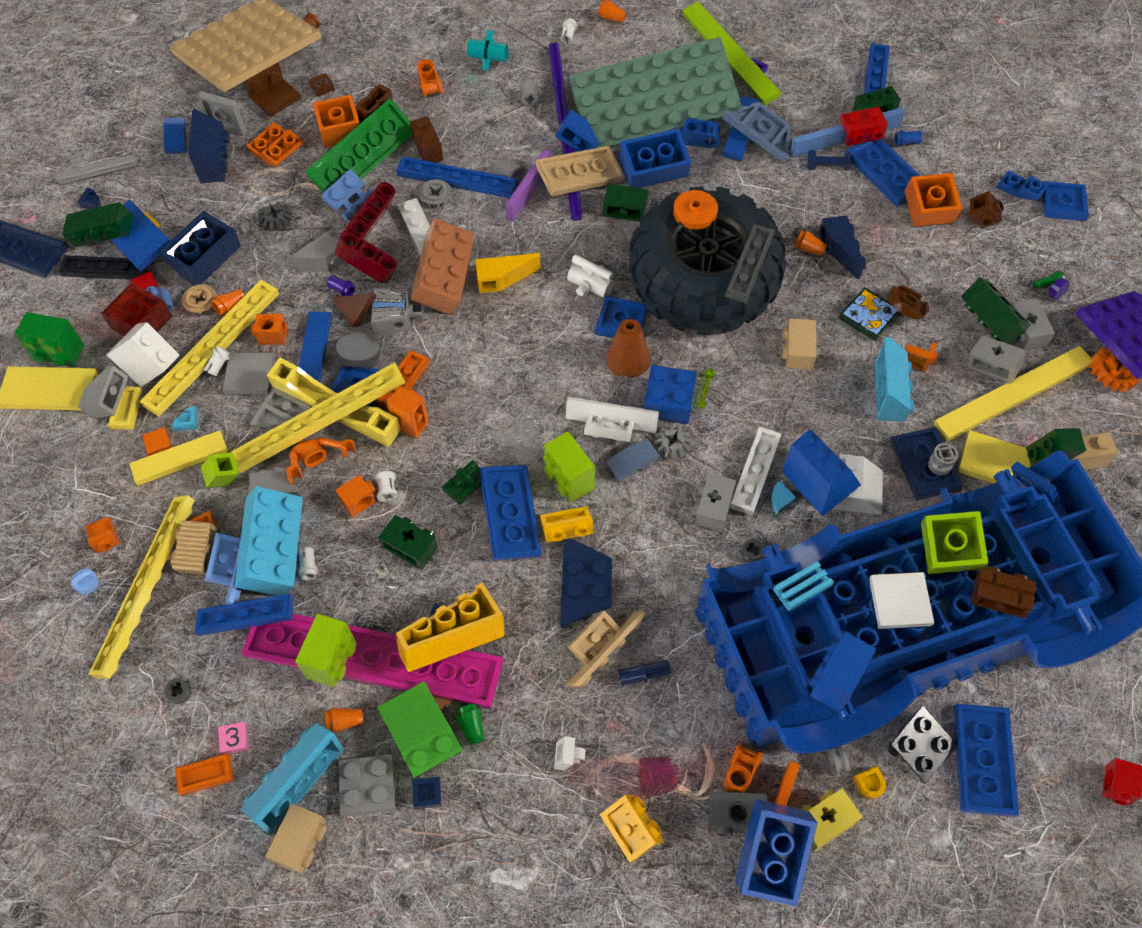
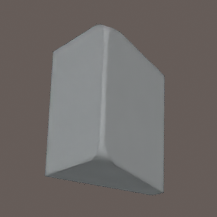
M503 159L493 164L494 174L514 178L522 169V166Z

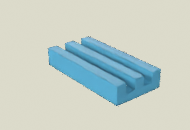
M818 561L774 586L773 591L788 611L833 585V580L826 576L827 572L820 568L821 565ZM814 572L816 573L814 576L808 578L807 580L791 588L785 593L782 592L783 590L787 589L788 587L792 586L798 581L804 579ZM821 579L823 582L794 600H788L789 597Z

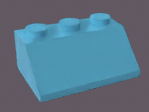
M885 337L875 362L877 420L905 422L909 413H912L914 408V401L910 399L913 382L909 380L912 364L911 361H908V352L890 337Z

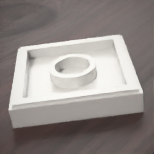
M924 572L870 576L869 580L878 629L923 627L934 624Z

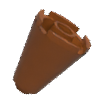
M626 319L618 326L606 354V363L615 375L620 376L621 374L628 376V378H634L642 375L648 369L651 356L640 323L633 319Z

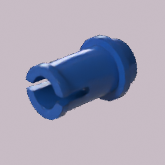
M899 130L894 136V142L899 146L914 143L920 144L922 141V132L920 130L907 132Z

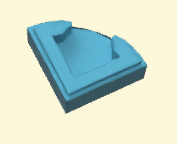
M192 406L185 409L184 413L174 419L172 424L174 432L198 428L197 407Z
M781 481L775 485L771 496L772 507L776 514L795 502L796 499Z

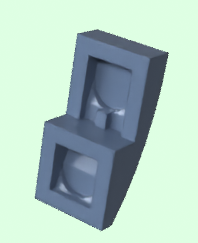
M648 438L622 450L607 460L606 463L616 478L622 482L639 468L643 471L661 456Z

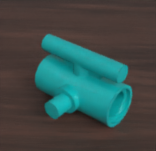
M486 30V37L483 40L470 38L467 44V56L481 59V70L489 71L492 61L505 63L510 58L508 44L495 42L493 30Z

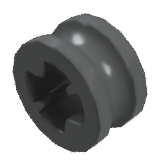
M756 539L747 540L741 552L743 560L751 563L762 559L764 555L762 552L764 549L763 543ZM749 548L757 551V555L753 556V553L749 552Z
M174 678L165 685L164 693L172 703L182 704L190 698L191 687L182 678ZM180 686L183 692L180 695L177 693L175 697L173 690L175 688L179 689Z

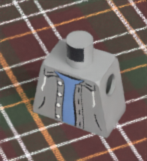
M374 289L373 294H376V298L372 304L371 317L374 335L407 331L410 329L411 318L423 317V305L411 304L409 293Z

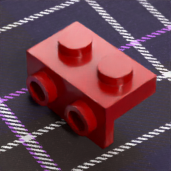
M880 107L841 114L840 122L847 134L846 146L883 139L885 136L888 122Z

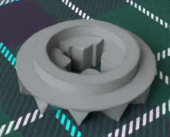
M429 180L420 187L419 198H421L423 204L427 203L429 207L432 205L439 207L441 203L446 204L447 200L451 199V187L443 180Z
M671 424L670 427H662L656 433L654 439L655 449L661 456L667 459L682 458L691 449L692 439H690L689 432H685L681 426L677 428ZM676 436L677 443H673L669 447V439L672 440Z

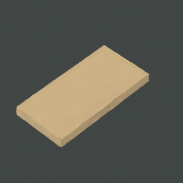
M609 146L537 159L535 163L551 196L624 182L625 175Z

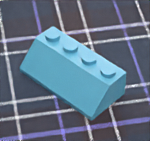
M315 723L312 728H307L302 733L298 744L285 752L281 759L282 762L276 769L270 770L264 776L261 786L256 791L247 795L240 810L266 833L271 835L283 821L291 803L297 805L344 750L335 734L318 723Z

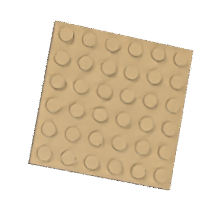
M254 0V2L248 5L240 6L237 11L224 15L217 22L209 23L204 29L192 32L191 36L177 40L169 48L173 55L221 91L226 92L317 41L322 36L318 29L273 1Z

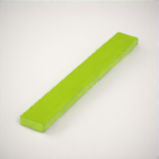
M699 1L682 10L683 16L705 40L721 37L730 68L750 91L761 100L764 106L781 96V91Z

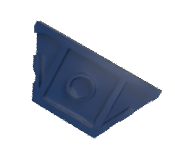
M572 538L564 539L560 628H566L570 623L580 619L583 621L592 617L594 613L611 608L612 558Z

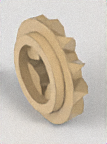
M205 284L195 285L187 289L183 294L182 305L192 315L195 313L202 315L203 311H210L212 307L211 301L217 294L211 286ZM201 298H204V301H200L199 303L196 302V300H201Z

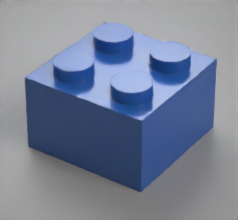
M651 365L644 409L658 411V420L689 425L697 372Z
M846 631L841 640L835 637L810 682V685L814 687L810 696L840 713L855 690L876 648Z

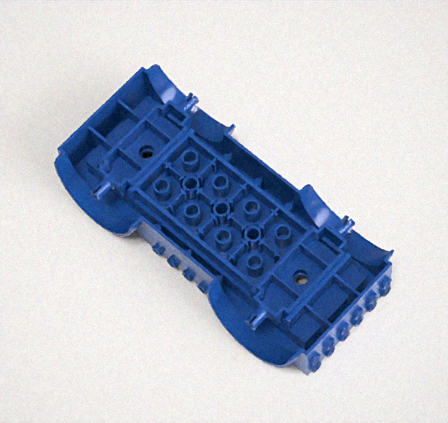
M1059 450L1028 468L1056 487L1057 496L1060 497V500L1055 505L1050 503L1046 494L1038 495L1033 486L1026 488L1016 481L1009 469H1005L1004 472L1002 470L994 475L996 483L950 495L947 488L944 487L940 490L942 503L841 535L835 525L830 524L809 539L780 552L778 544H773V549L767 546L762 550L766 558L729 568H713L710 563L706 564L709 578L703 580L695 612L700 623L703 622L707 630L705 631V637L709 646L713 645L716 651L714 655L716 664L719 669H723L726 678H724L726 688L729 693L733 692L737 701L734 703L736 712L740 718L743 717L747 725L745 732L748 740L754 742L756 749L781 741L783 746L793 753L807 754L830 750L860 739L884 726L902 713L915 698L925 694L926 690L932 687L935 690L942 689L948 686L952 680L965 681L973 677L975 672L988 673L996 669V665L1027 655L1035 665L1041 668H1058L1071 665L1111 648L1142 627V560L1079 460L1074 459L1070 461L1068 456ZM980 511L988 564L985 567H996L1002 573L1010 575L1023 574L1028 577V580L1037 582L1034 605L1026 618H1021L971 604L974 579L979 570L928 574L921 527L924 517ZM1032 556L1040 558L1042 564L1036 563ZM818 561L821 565L820 568L827 572L826 576L833 580V585L788 611L773 591L774 586ZM814 572L810 574L809 576L798 581L797 583L793 584L792 586L788 587L782 592L785 593L786 591L797 586L798 584L802 583L808 578L814 576L816 573ZM924 572L934 624L923 627L878 629L869 580L870 576ZM821 579L789 597L788 600H794L823 582ZM846 631L876 648V651L851 697L839 713L810 696L814 689L810 682L835 637L841 640ZM799 634L808 636L810 644H801L797 641L796 636Z

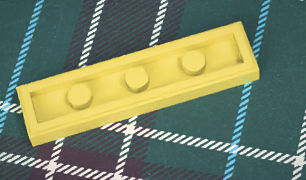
M219 430L129 464L134 481L139 486L204 462L210 454L228 453L223 434Z

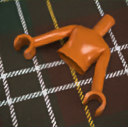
M316 438L305 441L302 439L295 443L296 446L289 453L290 466L286 469L288 482L293 484V477L303 479L298 461L307 467H314L326 459V451L320 446L341 449L342 456L346 458L348 457L347 451L356 453L354 441L347 439L340 442L328 438Z

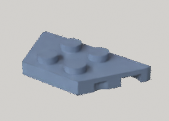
M760 102L752 103L750 106L739 107L737 111L732 113L730 111L725 112L722 119L782 163L787 161L789 158L787 149L790 145L789 134L791 131L789 123Z

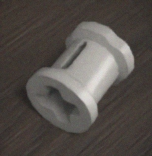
M525 79L520 83V90L523 93L521 102L526 106H533L539 100L536 93L537 83L532 79Z

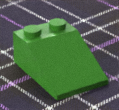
M425 681L377 707L414 779L462 752L457 738Z

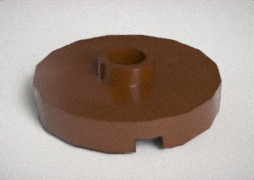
M900 285L898 288L892 286L887 294L890 304L905 316L920 320L929 312L928 302L925 301L923 303L920 300L922 296L911 288Z

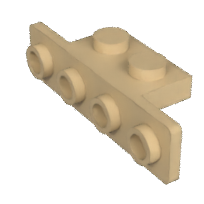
M605 610L600 611L567 646L583 664V667L567 684L570 687L585 686L592 679L591 674L596 668L600 669L609 661L608 655L625 644V637L630 632H635L643 624L641 620L646 616V613L644 611L633 612L619 627Z

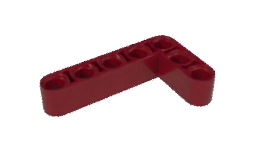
M388 182L378 184L342 232L335 248L337 257L380 283L390 281L397 267V262L392 256L367 242L366 238L385 214L396 193L394 186Z

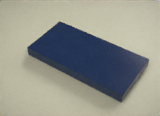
M0 220V263L46 278L69 248L68 244L64 241Z

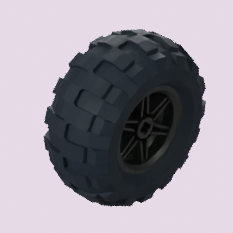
M703 186L690 187L688 191L700 190L714 197L718 204L717 218L706 228L689 229L684 227V224L681 222L678 223L673 215L674 201L680 193L678 191L671 193L660 204H654L641 219L640 226H637L633 232L630 242L629 271L631 273V283L638 297L645 302L647 309L659 320L667 319L671 327L683 332L687 327L696 329L698 335H711L713 330L722 329L724 333L737 330L744 322L749 324L767 310L768 303L771 304L776 299L782 285L787 263L785 259L786 248L775 221L765 208L758 209L754 199L745 194H741L738 197L730 194V189L717 187L716 191L704 190ZM753 224L775 230V234L747 303L725 297V292Z

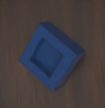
M440 777L412 779L414 809L442 806Z

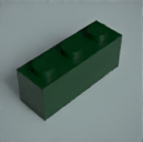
M120 202L66 214L62 235L75 247L128 236L133 214Z
M979 277L961 296L966 302L964 306L970 312L976 313L979 316L978 322L985 328L989 327L992 331L991 336L997 341L1011 345L1031 326L990 281Z

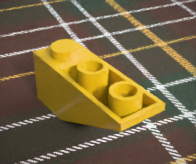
M540 253L475 259L479 293L502 291L541 269Z

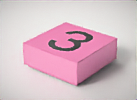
M245 722L218 727L219 749L222 755L249 750L248 730Z

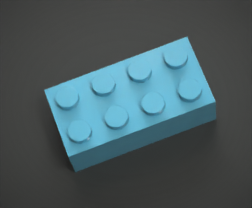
M255 486L245 500L235 588L277 596L287 594L294 587L303 497Z

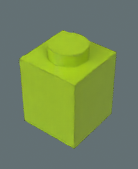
M233 452L210 454L201 465L206 488L229 486L239 475Z

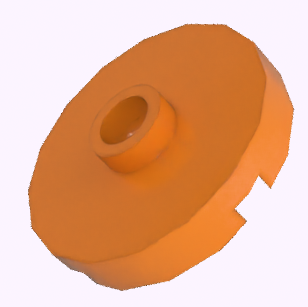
M686 191L680 194L674 201L673 215L678 223L684 224L686 228H706L717 218L718 204L714 197L704 191Z

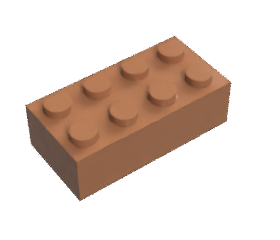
M438 218L433 220L426 232L410 300L449 315L453 313L461 300L474 233Z

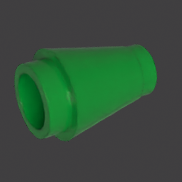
M476 704L466 705L457 709V717L455 719L469 741L470 746L485 741L481 710L477 709Z

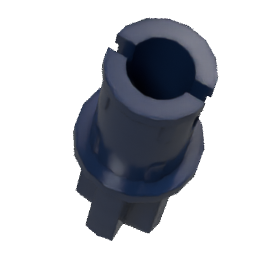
M667 660L645 665L641 662L639 666L618 669L621 686L641 681L647 683L649 679L671 674L670 665Z

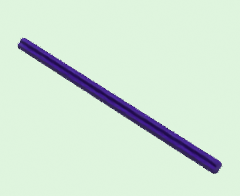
M551 42L549 44V54L560 126L568 114L559 44ZM561 141L563 154L574 152L572 147ZM579 191L568 193L571 219L573 221H580L582 219Z

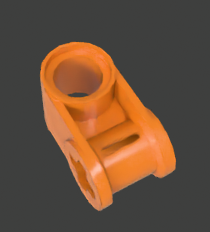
M428 59L418 62L417 70L423 97L425 98L427 95L434 93L443 94L441 81L437 75L434 63Z
M739 740L730 761L731 765L724 779L723 785L726 792L745 793L753 775L756 773L764 751H755L743 745V742ZM731 777L741 778L744 785H734Z

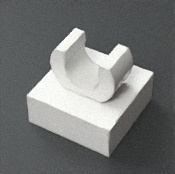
M565 736L556 742L554 769L565 771L573 763L579 764L580 760H585V749L574 747L575 738Z

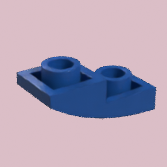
M185 117L164 118L165 154L186 153Z
M1008 170L996 188L1019 198L1038 201L1048 185L1031 175L1025 180Z

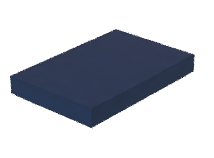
M936 427L891 437L890 443L916 501L939 496L940 490L944 487L947 488L949 493L962 489L963 485L954 466L945 475L935 474L928 467L929 458L933 454L935 447L943 443Z

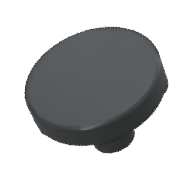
M351 333L341 337L336 342L335 354L338 364L342 367L352 366L371 369L374 367V362L380 357L381 348L379 341L374 336L366 333Z

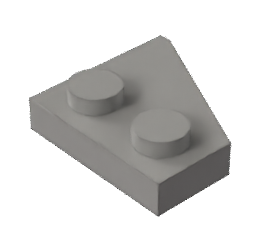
M273 387L250 424L254 428H275L312 408V406Z

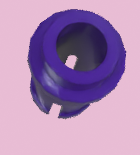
M331 275L327 280V287L340 292L343 297L352 296L355 292V286L351 281H345L336 275Z

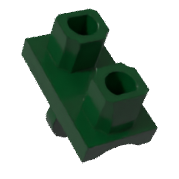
M472 460L464 468L460 467L456 470V475L442 486V491L458 505L462 504L470 494L481 487L480 467Z

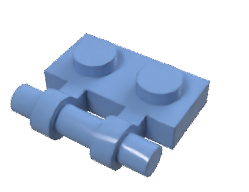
M350 169L321 195V198L335 212L342 207L345 210L342 217L347 221L357 214L373 190L369 189L366 193L363 192L361 189L365 186V183ZM353 196L358 199L354 204L349 202Z

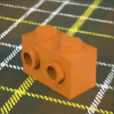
M401 386L388 397L387 406L389 413L398 418L401 427L400 431L417 439L429 422L424 398L412 389L407 390Z

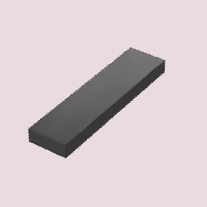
M753 224L725 292V297L743 303L748 302L773 240L775 230Z

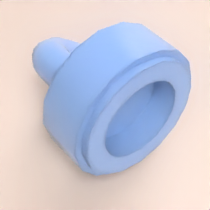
M81 569L73 575L71 585L79 594H90L98 587L99 578L91 569Z

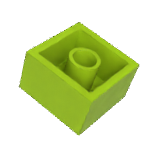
M568 431L544 445V472L550 480L554 479L557 483V489L563 497L566 496L572 503L595 489V465Z
M980 511L924 517L921 527L928 574L980 570L981 567H985L988 564Z
M318 613L316 614L295 661L306 679L334 688L338 681L343 679L346 672L345 664L347 659L353 656L356 649V640L347 623Z

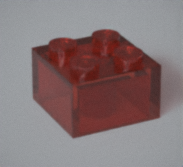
M130 283L101 312L110 329L122 336H125L137 323L146 322L158 333L173 317L164 300L133 283Z

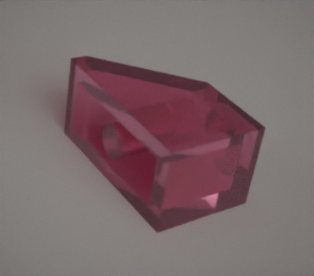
M669 757L639 759L637 775L645 799L677 789L680 774L677 765H672Z

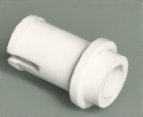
M568 18L563 22V31L560 40L567 44V40L568 44L572 42L573 34L577 30L576 21Z
M220 346L212 350L214 353L206 367H204L205 371L214 376L218 375L225 360L230 358L228 356L230 352Z
M306 547L304 548L305 554H303V549L298 551L300 561L298 574L302 580L309 581L316 578L318 568L315 566L314 549Z

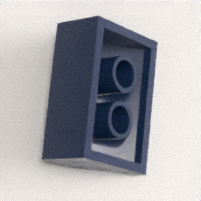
M192 109L188 155L200 184L225 182V173H228L226 158H229L227 143H230L229 132L225 131L222 122L197 109Z
M202 211L159 251V254L183 279L195 286L202 284L241 247L235 229L207 212Z

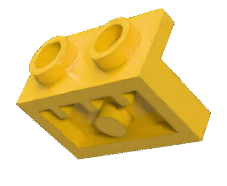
M634 794L624 795L600 814L630 863L636 861L654 846L664 842L659 825L654 820H650L645 812L646 806L638 796L635 797Z

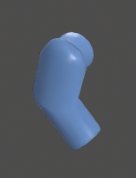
M149 286L146 289V295L154 301L161 302L164 311L174 309L168 290Z

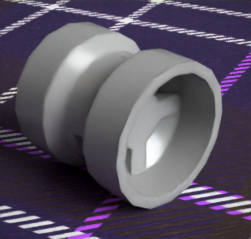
M949 443L938 444L928 461L930 470L938 475L948 474L958 459L957 449Z

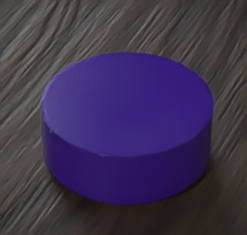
M1063 277L1059 278L1049 289L1048 295L1054 300H1058L1066 292L1070 282Z

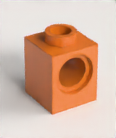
M256 314L255 323H252L251 332L256 337L259 345H285L288 326L283 314Z
M360 474L335 490L339 501L352 518L376 503L373 494L376 492L374 486L369 480L364 481Z

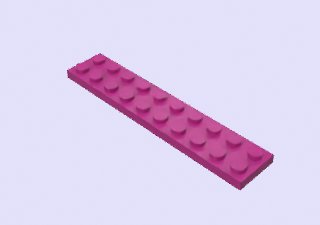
M292 614V620L251 627L242 650V655L252 659L299 668L295 661L315 618ZM348 625L356 640V649L353 656L347 659L345 664L346 672L343 678L401 691H407L425 681L433 697L467 705L476 704L477 707L491 710L504 662L503 657L467 650L408 672L399 656L396 635Z

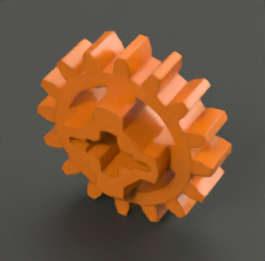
M1101 348L1091 358L1092 362L1089 364V367L1093 369L1091 375L1098 377L1095 381H1101L1103 388L1111 387L1112 392H1115L1117 388L1121 393L1125 390L1130 391L1141 380H1137L1108 348Z

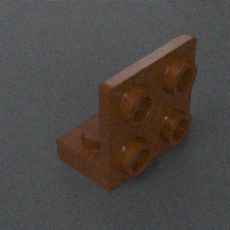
M278 63L243 82L248 97L270 117L302 98L301 94L283 79Z

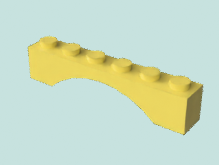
M280 357L267 374L272 387L312 407L338 394L312 378L298 366ZM367 405L337 420L388 448L401 430L397 417L378 407Z

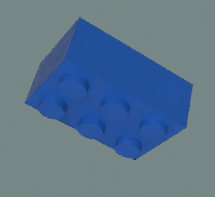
M680 129L620 142L619 158L629 187L639 188L689 176L692 162Z
M755 799L735 879L741 894L797 907L818 823L809 811Z

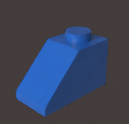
M571 109L561 122L555 136L578 152L597 148L599 141L590 124L585 118Z

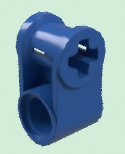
M689 118L683 123L682 137L685 145L715 148L719 144L718 134L721 128L719 123L715 121Z

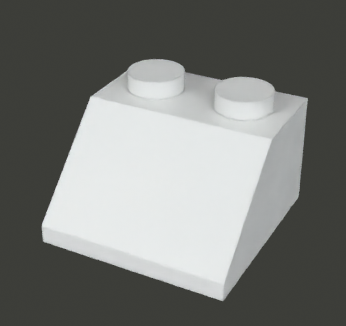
M147 322L137 323L106 354L139 387H142L164 372L180 356Z
M839 454V458L852 470L861 486L833 509L881 515L883 471L863 456Z

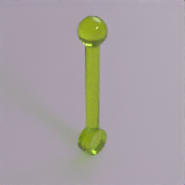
M713 369L706 371L707 379L701 400L697 402L699 408L706 406L705 399L710 381L715 376Z

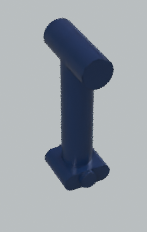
M809 150L807 168L808 170H814L816 164L844 165V170L847 171L850 167V153H845V157L816 156L815 150Z

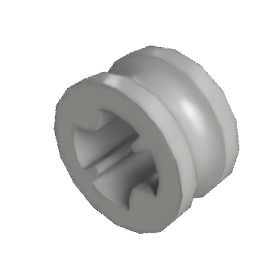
M838 747L835 752L833 750L827 751L828 762L834 774H839L840 770L845 772L850 770L848 757L842 747Z

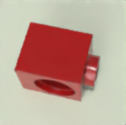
M1118 758L1106 764L1102 796L1124 806L1141 799L1142 766Z

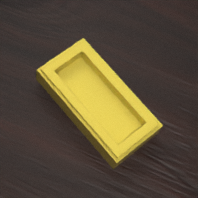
M140 387L124 388L115 416H110L108 424L110 429L134 430L142 396V389Z

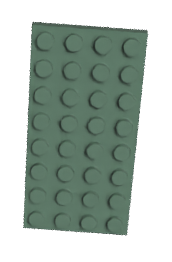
M721 37L569 76L578 113L590 124L599 141L597 148L605 146L614 148L620 146V142L674 129L682 130L684 121L689 118L717 121L722 119L726 111L732 113L737 111L739 107H742Z

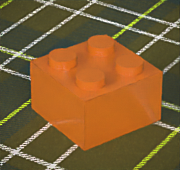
M352 94L313 103L324 148L335 146L360 125Z
M953 173L911 177L904 191L913 227L954 223L962 211Z

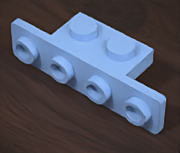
M216 532L204 581L229 586L225 605L237 603L241 592L240 588H235L241 534L240 538Z

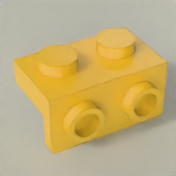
M587 506L540 515L546 543L594 534L593 519L589 514Z

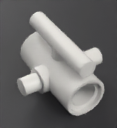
M574 255L572 258V263L574 264L568 272L567 280L579 286L576 289V293L579 296H583L590 291L602 298L609 296L614 287L613 272L605 269L603 265H597L578 255Z

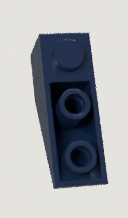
M847 215L822 218L819 235L821 241L827 244L825 250L852 275L860 279L863 269L866 268V260L864 256H861L860 243L855 239L853 224H850Z

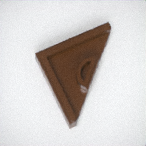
M367 293L336 297L332 299V302L352 327H358L375 300L376 294Z

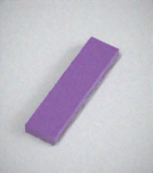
M544 149L538 159L551 157V152ZM535 163L505 204L507 220L514 221L542 180Z

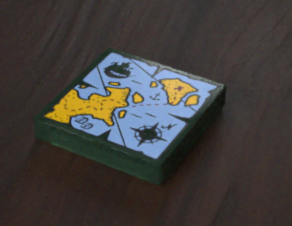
M864 287L840 313L839 319L873 341H876L898 317L900 312L890 302Z

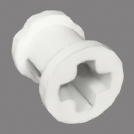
M390 471L377 473L374 476V480L378 485V501L389 502L396 500L398 493L394 486V481L396 480L395 473Z

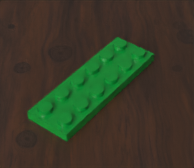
M390 98L305 171L306 175L322 193L350 169L360 179H363L412 135L410 121Z

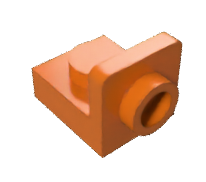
M933 342L929 351L907 344L905 350L908 352V361H911L912 368L926 373L929 364L934 365L937 359L938 352H935L937 343Z
M109 516L85 526L89 539H87L88 544L96 553L108 551L113 546L120 544L113 522Z

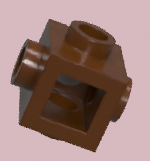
M990 191L970 199L971 219L974 223L977 222L982 229L1002 221L1003 203L1000 199L997 200Z

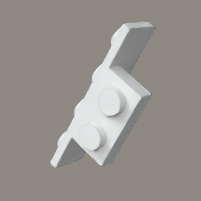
M568 397L565 419L586 422L585 435H591L595 438L614 439L619 442H630L633 430L656 433L659 412Z

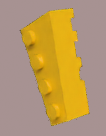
M482 582L475 586V591L458 596L457 601L447 607L443 605L436 609V613L431 617H422L397 632L399 656L408 672L504 637V620L502 612Z

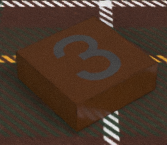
M326 73L308 80L317 97L335 90L333 83Z

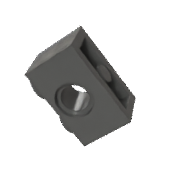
M711 792L708 798L709 831L716 832L717 836L723 837L732 836L733 832L744 833V837H746L754 801L758 799L767 802V794ZM740 810L744 814L745 820L741 822L735 821L731 816V811Z

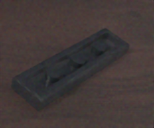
M64 255L58 272L61 277L132 280L147 273L149 265L140 272L128 258Z

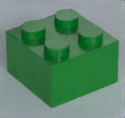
M26 312L14 333L33 360L37 362H51L58 366L67 365L74 367L85 346L69 320Z

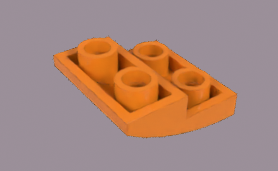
M274 122L246 146L251 154L263 162L277 167L303 145L304 141L290 129L285 131Z

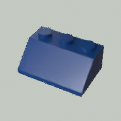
M811 429L791 444L782 472L822 516L861 486L852 470Z

